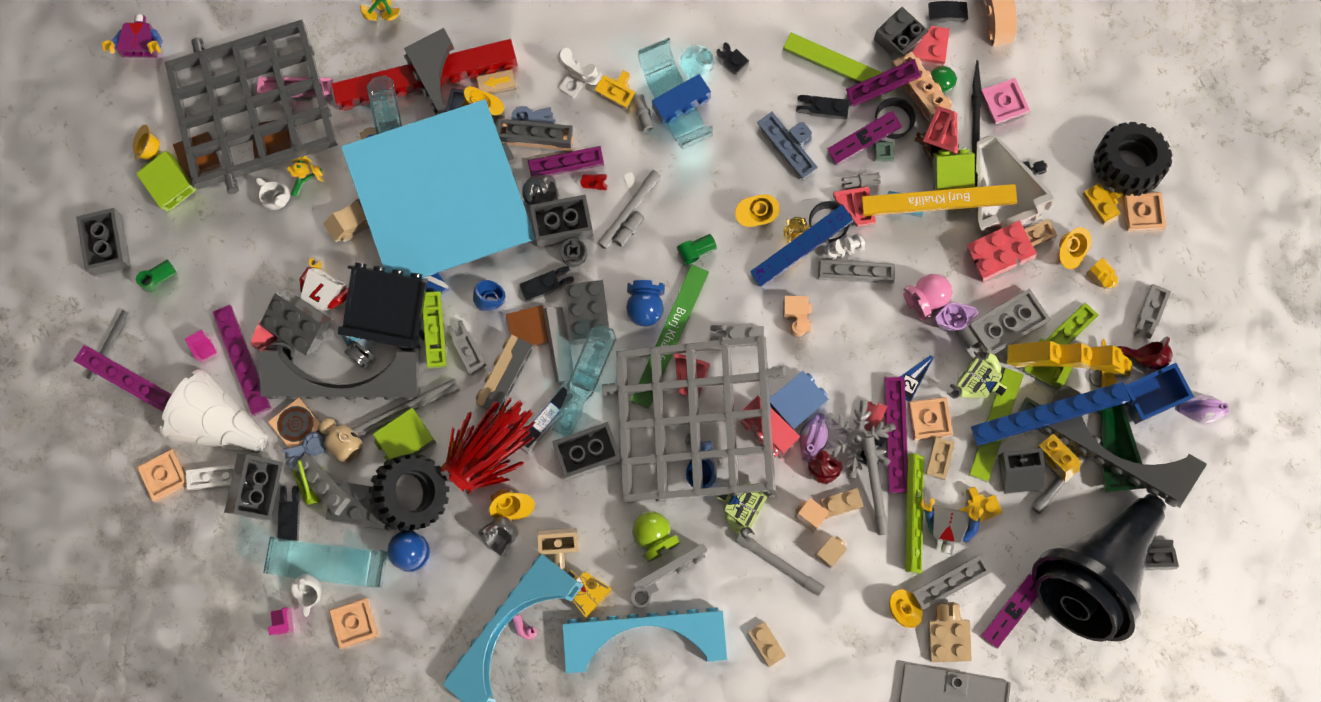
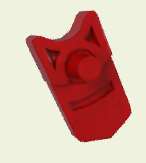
M584 174L580 180L581 186L587 189L607 190L608 186L604 182L607 179V174Z

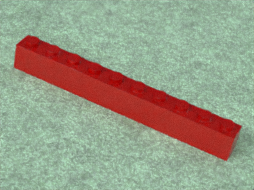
M507 39L449 54L442 71L441 87L444 84H455L464 79H475L479 75L492 74L503 69L511 70L518 66L512 40ZM412 64L331 83L336 104L339 110L344 111L351 110L353 107L360 105L368 106L376 101L384 102L396 96L404 97L412 92H423L421 88L424 85L421 80L417 82L413 74L415 69Z

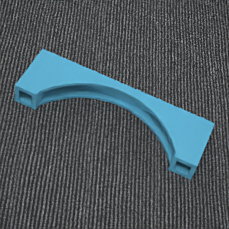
M541 554L540 557L533 561L528 573L521 577L518 586L508 594L506 602L498 607L493 619L485 624L480 636L472 641L468 652L460 657L455 669L447 674L446 680L442 685L462 702H496L491 689L490 666L495 644L505 626L521 611L536 603L553 599L572 601L583 585L551 559Z
M718 607L706 608V612L698 613V609L686 610L687 614H679L678 611H668L666 616H659V613L655 612L647 613V617L639 618V614L627 615V619H619V616H608L606 621H599V617L587 618V622L579 623V619L567 620V624H563L566 673L587 672V665L608 640L623 631L642 626L662 627L681 634L702 651L706 656V662L727 660L723 611H718Z

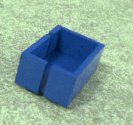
M1174 363L1125 385L1130 402L1124 404H1129L1130 408L1127 410L1136 425L1195 397L1177 363Z

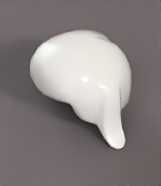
M261 178L256 179L257 184L261 187L259 201L264 207L270 210H279L288 203L291 193L284 183L266 182Z
M308 574L295 578L291 584V593L297 600V603L302 606L305 617L309 615L311 606L319 602L322 594L319 580Z

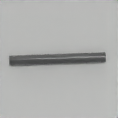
M121 311L100 354L107 357L129 312ZM90 371L86 378L94 381L97 374Z

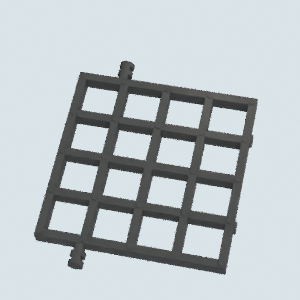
M302 19L205 49L202 38H194L191 43L195 53L165 62L193 186L197 190L225 181L227 193L235 194L239 191L236 177L338 146L331 121L332 114L326 103L314 58L315 52L310 44L306 25ZM300 33L304 49L279 57L275 40ZM267 43L271 60L246 67L242 51ZM234 53L238 70L213 77L209 61ZM307 61L311 78L286 86L282 69ZM201 64L204 81L180 88L176 71ZM274 71L278 88L253 96L249 79ZM241 82L245 99L220 106L216 89ZM315 90L319 107L294 115L289 97ZM207 92L211 109L187 117L183 99ZM281 100L286 118L260 125L256 108ZM248 110L252 128L227 136L223 118ZM323 119L327 137L301 144L297 126ZM214 121L218 139L194 146L190 128ZM289 129L293 147L268 155L264 137ZM255 140L259 158L234 166L230 147ZM221 150L225 169L200 176L197 158Z

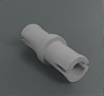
M636 95L633 97L637 110L636 116L640 119L643 132H651L654 130L650 117L651 111L647 108L644 95Z
M878 172L842 177L841 181L844 182L842 187L843 189L852 187L863 188L867 185L881 184V180H878L881 176Z
M635 211L627 223H623L622 229L613 241L618 246L623 247L629 237L635 234V229L645 217L640 212Z

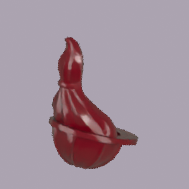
M1168 336L1164 337L1160 342H1151L1137 350L1125 346H1117L1121 349L1124 356L1135 359L1137 363L1146 366L1148 369H1163L1173 359V353L1169 346L1170 338Z
M820 450L808 462V470L812 479L827 485L840 476L842 462L839 458H834L833 455L828 454L827 451Z

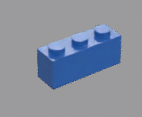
M698 74L653 99L652 109L663 125L666 123L670 124L676 121L682 114L687 115L695 107L707 104L709 99H711V91L701 75Z

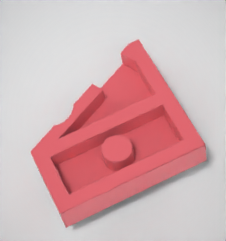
M931 26L928 33L924 35L912 53L915 57H919L921 62L944 65L950 28Z
M938 106L923 142L957 154V113Z
M869 187L833 192L834 199L837 203L845 206L854 219L853 223L856 227L874 225L876 223L875 216H863L862 196H871Z
M674 354L678 381L687 380L686 355ZM696 359L697 379L706 378L710 363ZM697 387V388H698V398H699V396H700L702 387ZM688 388L678 389L680 395L688 397Z

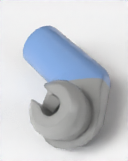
M689 433L686 435L685 443L691 449V435ZM711 441L701 442V451L713 450Z

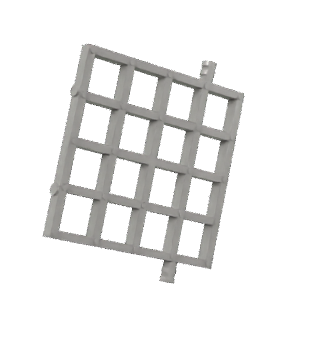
M762 335L616 351L618 384H602L601 389L603 396H607L609 393L610 395L618 393L623 502L653 500L664 502L666 499L729 494L741 496L743 495L742 493L776 491L769 377L777 379L779 376L785 378L786 371L785 366H779V368L774 366L768 369L766 337ZM757 345L759 372L732 375L731 348ZM721 349L723 376L697 379L696 352ZM686 353L687 380L662 382L661 355ZM651 357L652 383L628 386L627 359ZM759 381L761 409L734 412L733 384ZM723 385L725 412L699 415L697 387ZM688 388L689 416L664 418L663 391ZM653 392L654 419L629 421L628 394ZM762 418L764 446L737 448L735 420ZM726 421L727 449L701 451L700 423ZM690 424L691 452L666 455L665 427ZM655 428L656 455L631 458L630 430ZM764 454L766 483L739 486L737 457ZM728 458L729 486L703 488L702 460ZM692 461L693 489L668 491L666 463ZM657 464L658 492L633 494L632 466Z

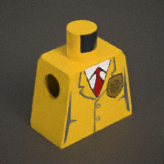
M570 570L568 574L583 585L572 601L581 613L588 618L612 589L585 571L578 577Z

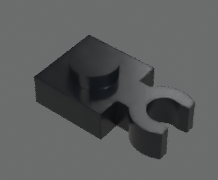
M725 42L723 47L727 51L722 52L720 49H717V55L720 58H725L723 64L737 75L749 64V60L737 49L732 52L730 45Z

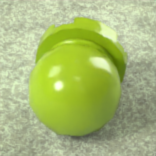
M655 511L642 513L633 523L632 534L634 541L639 547L646 549V553L643 556L647 562L661 557V551L668 548L672 550L681 543L677 535H671L670 523L660 513Z

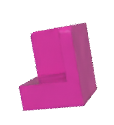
M202 329L185 338L194 358L199 362L217 354L211 339Z
M285 607L281 610L271 611L272 626L268 627L269 635L275 636L294 632L291 608Z

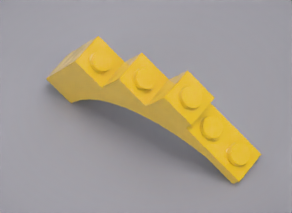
M1053 341L1008 345L1007 364L1016 368L1037 366L1075 367L1105 371L1122 378L1130 377V371H1132L1130 358L1124 356L1121 349L1114 345L1089 347L1083 343L1059 345Z

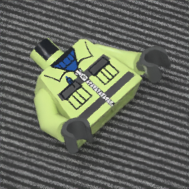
M980 345L981 352L976 353L974 351L975 356L957 380V386L954 384L950 385L953 391L951 393L947 392V394L951 398L980 399L981 397L987 398L991 391L999 396H1002L1006 391L1007 387L999 382L1002 377L1001 365L997 357L987 351L983 345Z
M771 491L742 493L743 495L733 496L732 494L719 495L717 498L727 504L724 513L725 520L730 529L742 536L747 542H750V539L747 537L748 534L752 533L755 535L751 527L767 496L772 499L775 498L774 495L770 494Z

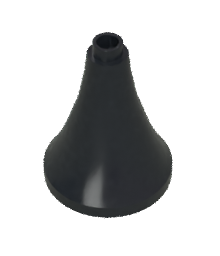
M1147 494L1144 498L1135 500L1108 525L1076 542L1059 548L1049 549L1041 554L1032 567V579L1040 603L1059 624L1072 633L1092 641L1117 642L1132 636L1141 621V586L1148 553L1165 519L1164 511L1166 510V504L1158 496L1155 497Z

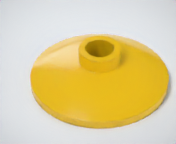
M903 589L892 593L889 599V608L894 619L906 628L918 626L922 621L923 611L913 594Z

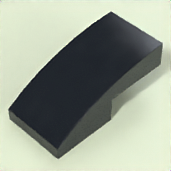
M935 1L928 3L930 21L945 23L948 20L965 22L969 19L967 2Z

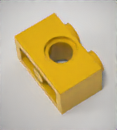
M1054 434L1038 445V448L1043 450L1044 461L1064 482L1080 471L1081 460Z

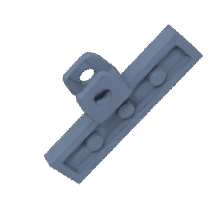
M772 111L757 122L758 126L802 180L818 169L817 165L803 149L812 139V131L804 122L796 124L788 131Z

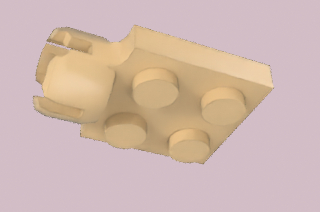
M943 602L937 604L936 619L928 621L930 662L972 661L970 620L962 619L961 606L958 603L948 602V604H945Z

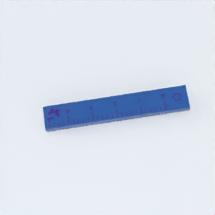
M844 205L839 206L750 272L759 286L763 287L852 223L854 219Z

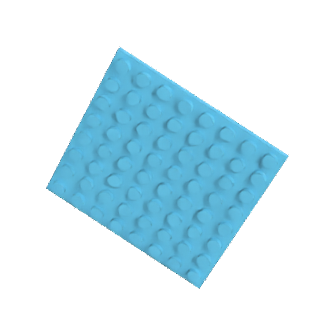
M486 99L341 146L385 271L392 272V269L403 270L405 275H411V272L423 274L422 278L536 240Z

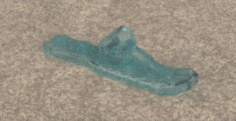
M385 75L374 77L367 85L376 134L402 127L394 81Z
M602 324L590 330L567 383V396L553 426V431L564 436H569L573 433L584 405L593 395L617 340L612 328Z

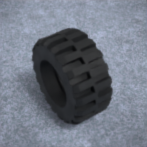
M1124 122L1118 126H1113L1104 135L1095 150L1093 162L1095 164V172H1099L1098 177L1101 181L1105 182V186L1113 188L1116 193L1122 192L1124 193L1123 195L1130 196L1133 194L1134 196H1141L1142 193L1147 194L1160 184L1171 167L1172 151L1169 149L1168 141H1164V136L1161 133L1158 134L1155 128H1149L1144 123L1129 122L1127 124ZM1127 150L1136 153L1143 159L1146 167L1138 168L1129 165L1122 159L1119 151Z
M406 454L389 459L384 462V465L378 467L376 470L377 475H373L371 478V482L374 484L369 487V493H372V498L369 499L370 505L374 504L375 509H373L375 515L381 516L379 520L383 524L388 523L389 528L398 529L399 531L418 530L430 526L431 523H435L439 519L438 515L444 513L446 509L443 505L448 504L449 497H446V493L450 492L449 486L445 484V481L448 480L446 475L442 476L440 466H434V460L431 458L426 459L421 454ZM404 474L414 476L422 486L423 498L419 507L414 511H407L401 507L395 495L397 481Z

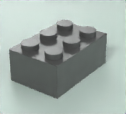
M586 194L530 205L538 247L563 243L571 238L584 239L594 237Z
M111 208L76 216L84 268L87 272L96 276L131 268L123 218L116 209Z
M603 280L565 285L573 345L610 341L611 336Z
M288 289L274 293L259 325L306 356L318 350L332 319Z
M608 422L552 441L566 481L621 462V457Z
M237 454L224 513L260 520H271L283 462L249 454Z
M334 480L351 500L340 515L334 514L328 508L326 520L388 531V523L383 524L379 520L381 516L375 515L373 509H375L374 504L370 505L369 499L372 498V493H369V487L371 486Z

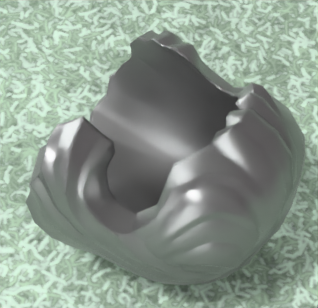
M550 175L532 176L525 182L522 189L524 201L531 205L554 201L559 196L556 181Z
M502 516L478 531V535L498 555L505 557L510 544L517 539L518 529L511 519Z

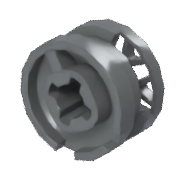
M571 238L564 241L561 245L562 261L567 266L575 268L584 264L587 259V250L583 241Z
M354 340L351 343L352 346L349 349L347 348L344 353L366 369L367 363L375 357Z

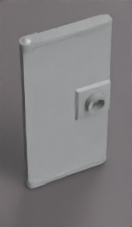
M904 664L899 702H1009L1011 683Z

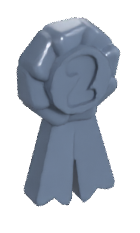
M519 106L511 114V120L549 124L556 122V119L551 118L553 117L551 107L533 112L527 106Z
M311 432L304 437L302 444L283 448L285 459L290 458L285 464L290 466V470H293L297 461L305 453L313 456L324 453L326 450L324 444L325 436L319 432Z

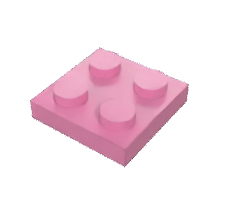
M1016 78L981 90L983 101L994 125L1027 114L1030 111Z

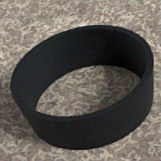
M888 98L878 105L875 112V120L880 111L886 107L897 106L905 110L910 119L908 130L901 134L886 136L887 138L898 139L905 136L913 128L916 114L914 108L906 100Z
M833 201L817 204L810 212L809 227H812V218L818 211L823 209L835 210L841 204ZM850 224L844 228L841 236L828 239L829 243L842 238L847 233Z

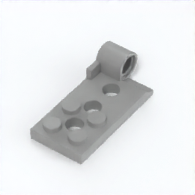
M1029 288L960 330L958 335L968 349L981 342L987 351L995 355L1007 348L1008 345L1015 343L1048 323L1051 319ZM1020 310H1025L1028 313V318H1023ZM1006 319L1012 320L1014 326H1013V327L1007 326L1006 323H1005V320H1006ZM996 328L999 335H992L990 329Z
M704 543L635 582V589L631 593L632 604L637 608H645L650 603V595L659 590L655 584L656 582L675 571L677 574L685 571L691 562L697 564L704 560L705 554L708 551ZM643 592L646 594L647 599L644 603L636 602L635 596L637 593Z

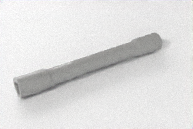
M652 170L620 215L597 242L599 246L604 249L608 248L623 223L627 221L649 190L660 179L661 175L657 171Z
M1093 435L1096 441L1101 445L1102 441L1097 436ZM1078 453L1077 457L1081 460V465L1087 460L1089 455ZM1058 477L1031 508L1037 514H1041L1068 480L1064 482Z
M874 436L863 437V448L867 460L875 509L877 534L886 535L889 534V528L881 491Z
M748 535L747 537L750 539V542H747L742 536H738L736 539L737 543L749 551H753L817 596L821 594L825 587L824 585L776 556Z

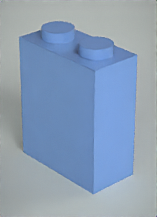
M804 371L800 372L770 398V407L793 430L798 428L829 400L826 391L822 387L818 388L814 383L815 379L812 375L806 374Z

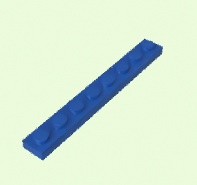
M1120 382L971 426V431L976 445L980 446L1130 402V397L1124 382Z

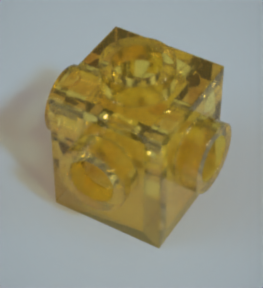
M793 217L792 219H787V226H783L784 238H787L788 243H790L808 230L810 225H807L805 218Z

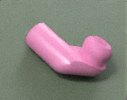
M521 614L512 619L518 636L525 639H533L536 636V629L525 625Z

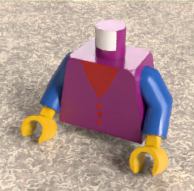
M136 14L134 23H124L122 29L119 30L112 40L102 42L103 52L110 50L112 54L115 53L116 49L125 58H157L158 53H161L160 48L163 44V39L156 29L149 23H146V16Z

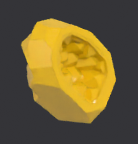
M1103 257L1086 272L1101 288L1111 289L1118 284L1115 270Z

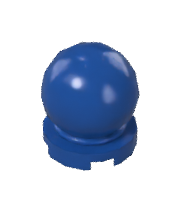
M635 280L633 285L627 283V293L631 296L628 298L626 310L630 321L642 327L654 325L661 319L664 311L663 301L660 296L665 294V285L663 283H659V286L653 285L651 280Z
M402 531L391 538L387 548V555L393 566L406 572H414L427 564L431 550L426 539L414 531Z

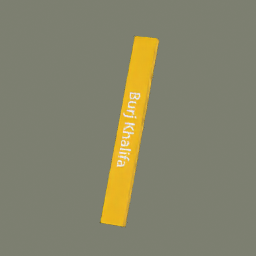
M1016 184L862 196L863 216L1017 204Z

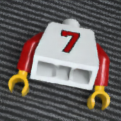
M310 258V267H307L299 278L301 299L316 309L323 311L334 309L347 300V285L321 271L322 263L320 260L316 265H313L315 259Z

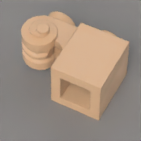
M785 296L783 300V319L795 320L791 327V333L796 337H801L805 333L811 332V321H807V315L811 314V302H808V296Z

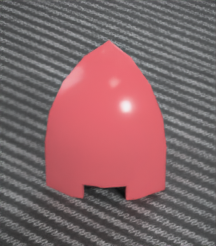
M260 322L254 331L250 343L252 347L258 350L263 346H269L274 341H277L278 338L259 325Z
M868 401L866 412L871 411V415L865 420L869 421V423L864 425L866 431H871L873 425L876 429L887 409L886 405L880 403L875 405Z

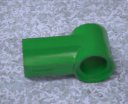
M711 234L695 241L683 242L677 246L684 265L692 264L701 256L717 249L716 242Z
M167 259L148 271L139 272L136 276V282L144 291L153 292L158 288V285L175 276L177 272ZM151 278L148 284H144L146 279Z

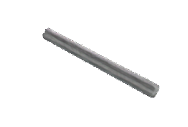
M452 379L415 397L413 400L400 404L353 427L352 430L358 433V437H361L392 422L411 408L416 410L459 389V384L456 379Z

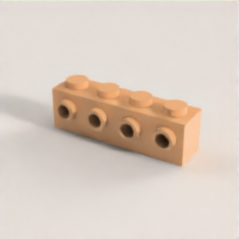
M911 51L894 60L892 68L912 59L916 60L922 77L902 86L929 123H931L937 107L940 106L951 110L952 102L948 96L943 94L940 85L934 82L931 73L924 69L920 58L915 57Z

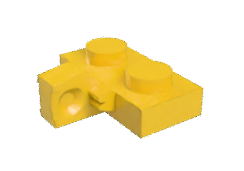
M624 70L619 78L614 77V79L603 75L594 90L595 93L626 110L636 95L635 91L628 88L629 84L627 82L630 78V73Z
M1101 183L1083 192V196L1103 224L1121 214L1116 204L1119 203L1117 199L1122 197L1124 193L1111 192L1110 189L1105 191Z
M976 487L966 490L970 499L966 501L968 506L959 509V511L968 512L975 506V513L983 509V514L979 517L980 522L1003 513L995 495L985 498L983 494L979 495Z

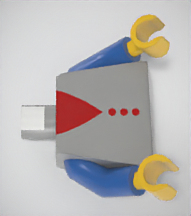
M924 497L921 501V507L925 509V518L930 533L935 539L943 541L942 553L952 555L954 544L965 545L966 542H969L978 533L979 517L983 514V509L975 513V506L968 512L939 506L933 508L935 499L931 497L930 504H928Z

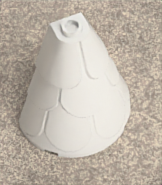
M995 134L986 136L977 142V187L1016 184L1017 204L978 207V222L983 232L991 234L1019 220L1024 228L1041 219L1046 209L1050 211L1054 204L1051 191L1018 159L1016 153Z
M198 369L191 373L192 377L189 379L185 377L167 402L161 418L164 420V426H160V434L163 438L172 442L198 444L199 446L218 447L224 450L259 453L267 444L268 435L247 411L239 406L234 398L220 386L211 374L204 370Z

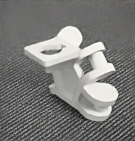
M563 48L559 51L558 61L569 72L559 87L561 91L575 98L585 83L595 85L600 81L601 73L594 64H588L580 68V63L572 60V51L569 48ZM574 79L577 80L576 89L569 91L566 88L567 83Z
M855 234L831 243L827 240L825 248L828 259L832 260L836 257H844L845 250H847L849 255L855 254V251L858 250L860 252L864 251L865 241L861 234Z

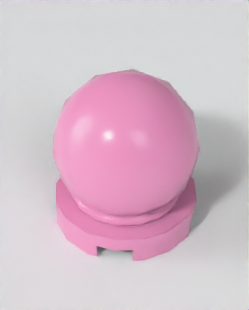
M940 274L923 276L917 282L916 287L909 285L903 289L905 291L903 296L910 309L914 307L919 313L916 317L921 321L932 316L931 311H939L949 304L953 294L951 284Z

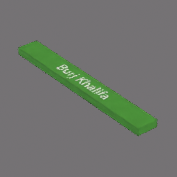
M691 265L655 347L678 344L709 271ZM673 354L661 355L662 378ZM651 357L638 385L652 383ZM653 392L633 394L631 402L649 409L653 400Z

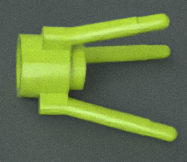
M298 460L297 463L302 482L298 473L294 469L292 471L305 505L320 503L321 500L318 495L308 487L302 462Z

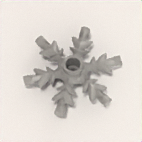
M860 401L859 411L854 410L857 419H853L857 424L854 429L849 428L848 421L845 424L842 415H839V419L831 412L826 416V419L834 424L830 428L840 430L838 434L845 433L846 439L844 441L837 439L838 443L828 441L830 446L820 450H825L828 454L833 453L835 458L840 451L843 454L845 448H850L852 454L847 456V458L851 459L845 465L846 468L850 467L849 478H856L857 468L862 470V465L859 461L863 460L859 455L864 450L862 438L874 436L877 440H879L878 436L888 438L887 432L896 430L893 422L883 426L884 422L881 421L876 429L873 425L871 431H866L864 425L869 423V421L865 420L871 415V411L866 412L867 401ZM857 435L861 436V441L858 443L854 441V437ZM876 449L877 462L880 461L887 467L891 461L883 456L886 450Z

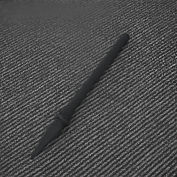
M976 60L972 84L973 94L971 95L975 187L978 184L976 161L977 142L980 141V107L982 100L978 60Z

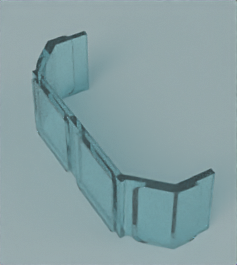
M670 38L638 50V58L654 98L684 83L673 58ZM696 107L689 114L679 116L673 123H667L672 136L682 149L713 136L712 125L707 127L704 124Z
M270 536L263 573L291 578L308 574L323 582L382 588L387 551H369L296 542Z

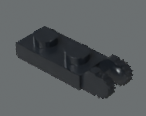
M798 95L797 100L799 102L811 104V107L797 106L796 112L844 120L848 118L849 100Z
M569 266L558 268L555 271L552 270L520 283L519 286L526 303L560 290L561 287L574 281L573 276L566 277L560 281L557 279L558 276L570 271Z
M281 486L277 541H299V487L293 486L292 501H287L286 486Z

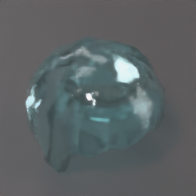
M702 44L689 46L680 58V66L690 78L698 74L703 76L709 73L715 64L713 53Z

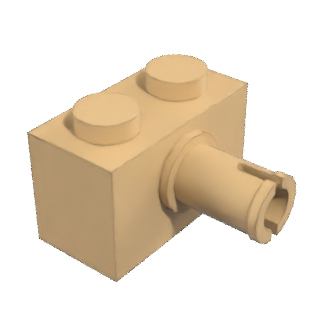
M577 528L537 531L538 554H553V562L557 565L560 563V567L565 571V553L578 552Z

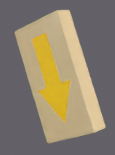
M513 69L477 77L479 90L490 94L517 89Z

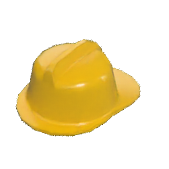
M471 86L464 89L465 99L462 102V107L486 99L491 115L503 113L504 104L498 97Z
M142 125L133 140L135 159L152 160L160 153V140L150 132L147 125Z
M769 194L751 196L737 204L735 217L745 227L767 224L777 218L780 206L778 201Z
M1082 227L1074 228L1071 232L1065 233L1060 239L1059 259L1066 269L1077 268L1088 253L1092 244V238L1087 229Z
M501 489L490 497L489 512L495 519L502 516L511 520L523 519L528 517L535 508V502L532 497L523 493H514L510 489Z

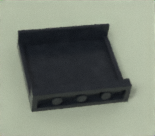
M355 262V265H349L348 269H351L343 326L338 327L337 334L408 348L417 347L428 279L422 278L423 274L411 272V275H405L403 270L392 269V272L385 271V267L374 266L373 269L367 268L365 263Z

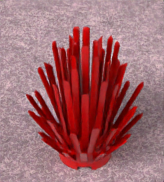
M509 398L494 417V412L500 405L495 400L475 430L474 425L471 428L468 427L472 416L471 411L468 412L461 429L457 431L455 441L453 437L455 429L452 427L446 462L440 468L443 472L447 470L450 474L449 479L462 491L466 489L468 495L474 489L510 481V479L504 478L501 475L516 470L515 468L524 464V462L520 461L504 468L510 462L507 459L509 456L535 438L530 437L525 442L521 441L530 434V431L527 430L536 423L532 422L528 426H524L533 413L531 410L523 411L519 415L520 407L523 405L521 400L517 401L513 407L506 411V407L512 401Z

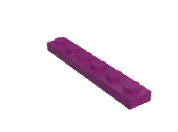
M227 305L213 311L212 313L251 414L255 416L272 409L267 396H261L260 376L233 307Z
M83 345L74 359V362L164 412L167 402L172 395L166 390L86 345Z
M885 377L886 425L893 422L896 430L887 432L889 437L886 438L887 458L891 461L887 466L888 493H907L908 452L905 378Z

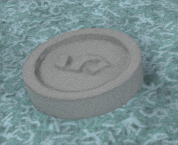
M1092 370L1089 376L1091 383L1094 386L1102 387V371Z

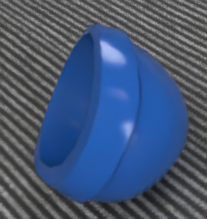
M483 280L476 284L473 292V302L479 310L493 311L505 302V291L499 284L490 280Z
M712 459L702 460L703 488L712 487L717 478V467ZM692 461L689 462L686 469V479L691 487H693Z

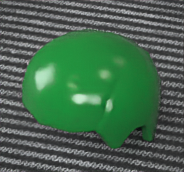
M942 65L931 71L932 79L940 85L944 95L956 86L957 77L950 67Z

